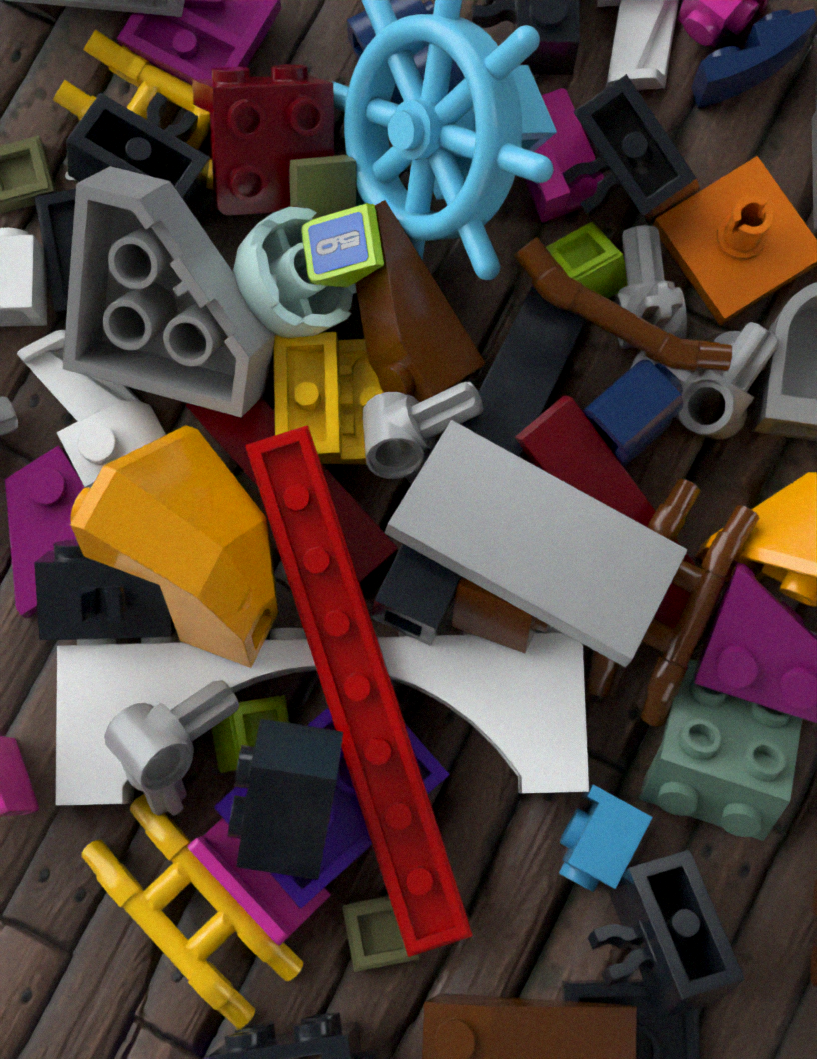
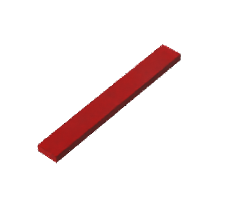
M306 425L247 444L245 447L331 717L336 731L343 732L341 748L407 955L411 957L472 937L473 932L311 430Z

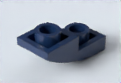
M814 9L793 14L790 10H778L769 13L757 23H754L743 50L740 51V48L736 46L725 47L714 51L704 60H701L691 87L698 109L722 102L755 87L790 62L803 48L817 21Z

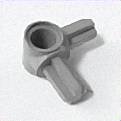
M647 225L625 230L622 234L628 286L619 290V294L615 296V303L678 338L686 339L687 316L685 300L680 287L675 288L674 282L664 280L659 230L654 226ZM618 338L621 349L636 348Z
M750 322L744 327L732 345V359L727 372L708 369H697L695 372L667 367L677 377L683 388L681 393L684 403L683 409L674 418L680 421L688 430L711 439H726L735 435L743 427L747 418V408L754 399L747 391L778 347L779 339L759 324ZM641 351L632 362L631 368L644 359L650 360L654 365L656 362L647 358L645 352ZM721 393L725 400L723 416L716 423L705 425L700 417L702 402L709 395Z
M471 382L460 383L420 403L413 396L400 392H385L367 401L363 408L362 418L366 464L370 471L377 476L387 479L405 477L412 484L436 446L435 435L445 431L451 420L460 424L482 413L483 403L475 386Z
M219 680L211 682L171 710L162 703L155 707L147 703L133 704L123 709L110 722L104 736L105 745L121 762L130 784L144 792L151 811L158 816L167 811L175 816L183 810L181 801L187 795L182 778L189 770L193 760L194 747L192 741L235 713L239 708V703L226 682Z

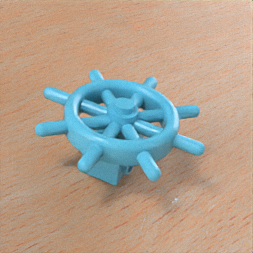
M362 0L376 36L360 56L349 87L333 82L334 108L345 112L344 137L346 154L356 160V206L366 203L376 205L386 200L422 260L425 241L461 237L476 275L482 280H492L500 272V263L484 225L503 204L513 184L515 175L536 183H544L551 178L554 170L553 164L548 157L534 151L556 134L557 130L529 66L520 65L538 48L540 43L539 33L531 26H521L498 46L481 27L460 17L462 0H435L433 14H416L398 20L389 0ZM428 46L423 81L413 56ZM454 59L465 78L448 93ZM395 84H397L403 98V102L400 105L390 102ZM389 140L393 145L391 148L389 147ZM411 164L408 190H406L398 175ZM433 193L436 200L445 199L447 204L439 212L430 210Z

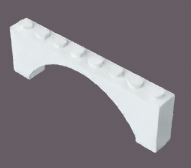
M550 626L547 633L536 630L526 653L463 631V635L437 636L436 634L431 646L400 631L399 637H377L391 680L419 690L446 705L470 723L499 752L518 776L519 793L589 792L583 644L552 626ZM271 629L270 640L264 641L252 668L180 642L177 632H174L172 637L141 638V644H116V638L77 639V645L57 646L56 805L133 803L134 787L130 784L121 762L105 745L104 736L113 718L123 709L137 703H147L153 707L162 703L171 710L213 681L223 680L232 689L233 693H236L265 680L292 673L317 671L304 629Z

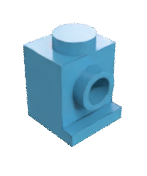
M589 785V792H583L581 797L592 802L588 812L586 813L577 808L559 841L560 844L568 848L562 859L565 862L559 874L594 893L600 881L616 889L653 817L595 785Z

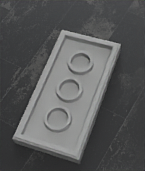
M453 420L446 427L390 519L385 534L625 668L633 659L687 552L686 548Z

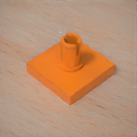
M758 156L660 215L653 223V226L659 230L661 241L720 326L817 266V239Z

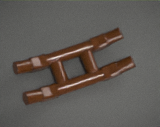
M538 237L532 239L514 254V257L532 278L531 284L543 299L559 309L570 310L645 352L647 358L672 369L695 371L696 368L726 372L729 370L732 359L731 345L678 338L570 278Z
M679 478L664 503L659 505L647 528L675 542L686 522L685 518L701 490L692 482ZM736 505L724 528L717 533L701 564L702 569L682 560L671 584L690 592V596L675 629L653 618L642 639V642L664 652L662 656H659L647 687L648 695L641 713V718L652 726H663L666 724L673 700L678 695L682 680L688 669L687 664L727 577H730L736 562L744 551L746 541L760 519L759 515L748 507ZM593 650L590 660L592 665L585 686L587 691L593 695L607 696L610 694L617 669L621 665Z

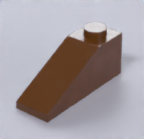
M384 200L375 205L384 266L355 283L368 362L376 373L384 393L400 392L413 396L420 403L443 392L486 363L388 203Z
M439 993L424 1002L422 1059H637L638 1006Z

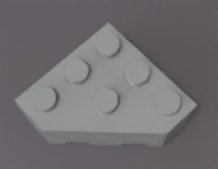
M111 166L76 184L63 369L242 417L267 392L275 333L267 329L250 310L238 289L235 274L175 187L168 180Z

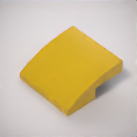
M321 332L314 336L284 338L275 335V435L308 425L322 464H366L362 418L363 408L367 401L384 392L380 387L376 373L368 362L365 339L338 340L336 332Z

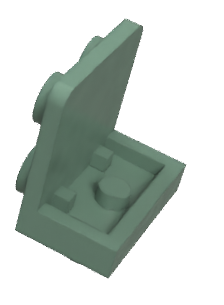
M689 660L687 664L688 669L682 680L678 695L673 700L666 721L662 744L643 779L639 799L660 806L670 814L690 816L723 827L733 835L753 837L764 841L790 803L802 718L695 684L694 671L698 661Z

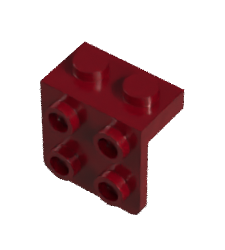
M274 65L271 66V76L249 77V68L216 67L211 69L212 79H192L193 105L210 112L214 205L221 213L225 215L269 213L289 207L290 160L334 156L333 82L308 75V66Z

